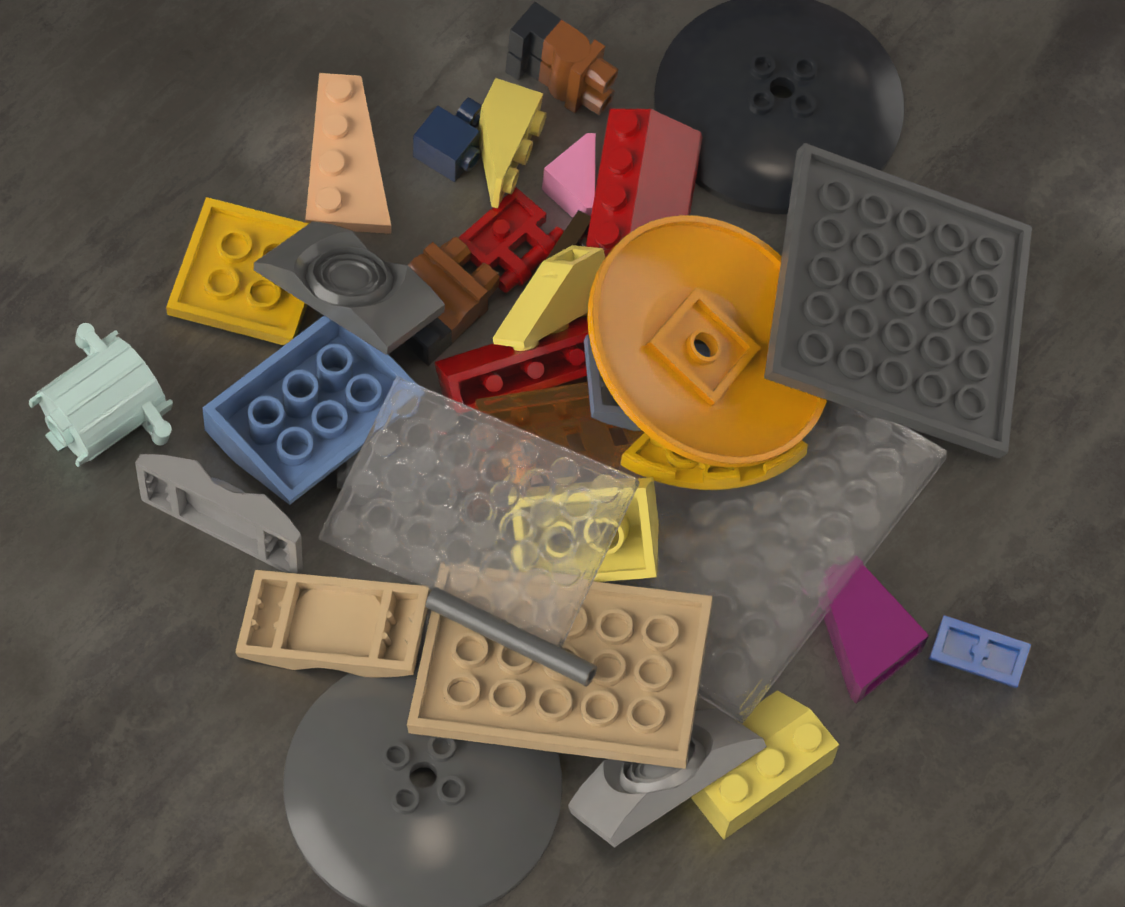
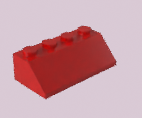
M653 109L609 110L586 247L603 248L606 258L609 252L626 235L638 227L665 217L690 216L702 142L700 131Z

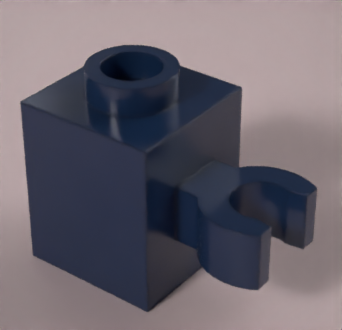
M468 97L461 104L456 115L437 106L413 135V157L453 182H456L464 170L470 172L481 156V150L479 149L480 131L476 127L479 125L480 115L478 113L481 111L482 105Z

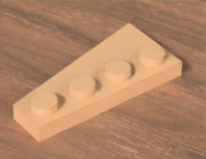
M319 73L305 222L309 224L312 221L329 223L355 232L391 234V221L362 77L357 75Z

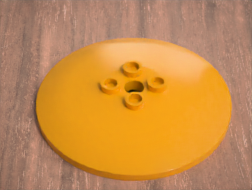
M679 215L651 221L626 235L609 252L598 269L591 287L588 302L589 338L598 370L611 395L625 414L649 437L665 448L696 462L721 467H746L773 460L799 443L819 420L827 400L764 379L782 256L767 243L746 230L709 217ZM694 339L701 340L708 346L710 357H705L696 350Z

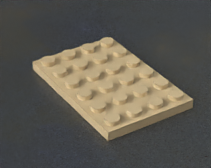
M441 563L437 582L438 588L596 665L597 671L592 682L586 687L431 610L407 722L408 733L686 769L713 606L712 596Z

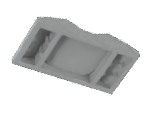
M140 454L135 465L142 501L285 573H302L301 534L288 516L265 494L245 493L228 482L210 477L197 460L168 455Z
M718 708L695 711L686 769L612 759L604 760L581 785L568 804V807L573 816L613 847H616L766 748V744L762 737Z

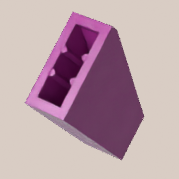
M855 557L845 566L841 563L835 564L822 576L820 580L822 586L818 602L849 696L857 704L920 654L925 647L929 634L862 562Z

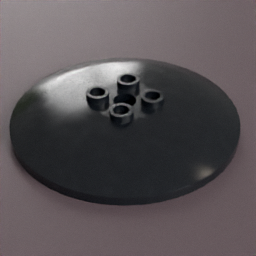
M730 0L708 9L694 18L673 39L663 56L657 73L654 110L701 132L702 142L695 180L697 185L725 202L744 209L769 214H788L797 150L804 143L883 171L893 156L899 142L904 120V95L899 75L889 54L870 31L844 12L816 0ZM775 86H784L793 95L784 99L778 98L771 93L770 89Z

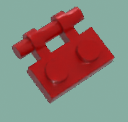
M515 187L512 194H507L502 199L498 208H491L458 238L471 251L470 261L477 267L485 263L494 269L499 264L506 271L500 276L498 287L503 292L508 293L516 285L522 286L532 277V271L546 260L564 230L557 226L548 234L542 231L540 227L546 222L547 213ZM526 240L533 248L523 257L519 258L513 251Z

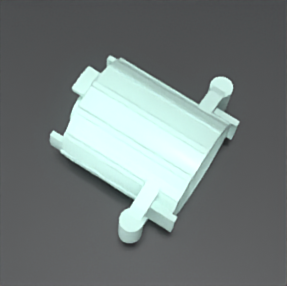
M89 323L80 324L75 337L76 345L85 351L87 357L37 391V395L29 400L31 408L39 403L46 416L45 422L50 432L45 436L58 452L68 446L78 456L75 463L77 467L93 460L140 425L151 435V439L156 445L166 444L172 430L170 423L163 420L161 416L171 410L173 401L171 399L166 401L156 377L145 361L128 343L120 339V337H116L119 334L116 330L101 340L95 333L94 327Z

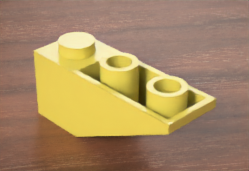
M495 78L482 104L478 127L480 131L479 146L491 206L495 208L499 207L505 193H513L519 177L517 167L519 164L526 165L533 146V141L530 139L532 135L540 136L546 119V112L540 111L543 93Z
M571 245L544 260L493 336L494 344L511 346L516 351L529 350L538 346L539 340L545 336L566 330L571 321L578 317L588 316L591 287L596 273L605 259L603 248Z

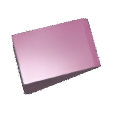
M586 133L548 164L543 171L542 190L572 218L578 210L590 216L592 214L595 197L596 133Z

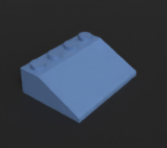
M323 316L202 407L204 429L236 464L290 505L427 399V394L389 355H385L328 317Z

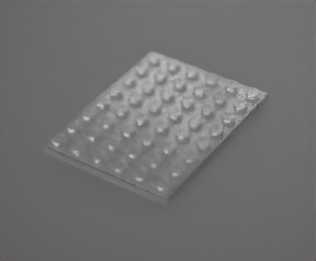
M827 400L819 420L802 439L803 442L808 444L806 456L785 472L771 479L749 486L723 490L689 489L654 481L659 520L657 577L606 581L602 583L712 596L713 606L698 696L743 724L828 614L831 605L861 566H865L945 462L947 450L906 426ZM640 430L634 435L597 482L646 478L620 465L622 454L645 433L644 431Z

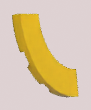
M644 433L622 454L620 465L646 478L653 477L654 481L667 485L699 490L732 489L757 484L785 472L806 456L808 444L801 440L786 453L761 464L746 467H721L696 462L665 448Z

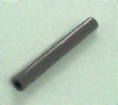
M435 587L427 598L426 608L586 687L589 686L596 674V665L438 587Z

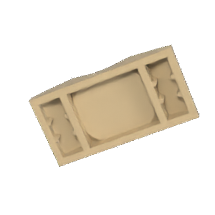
M255 570L235 653L238 657L290 670L325 668L370 678L414 675L428 610L426 608V601L431 589L429 586Z

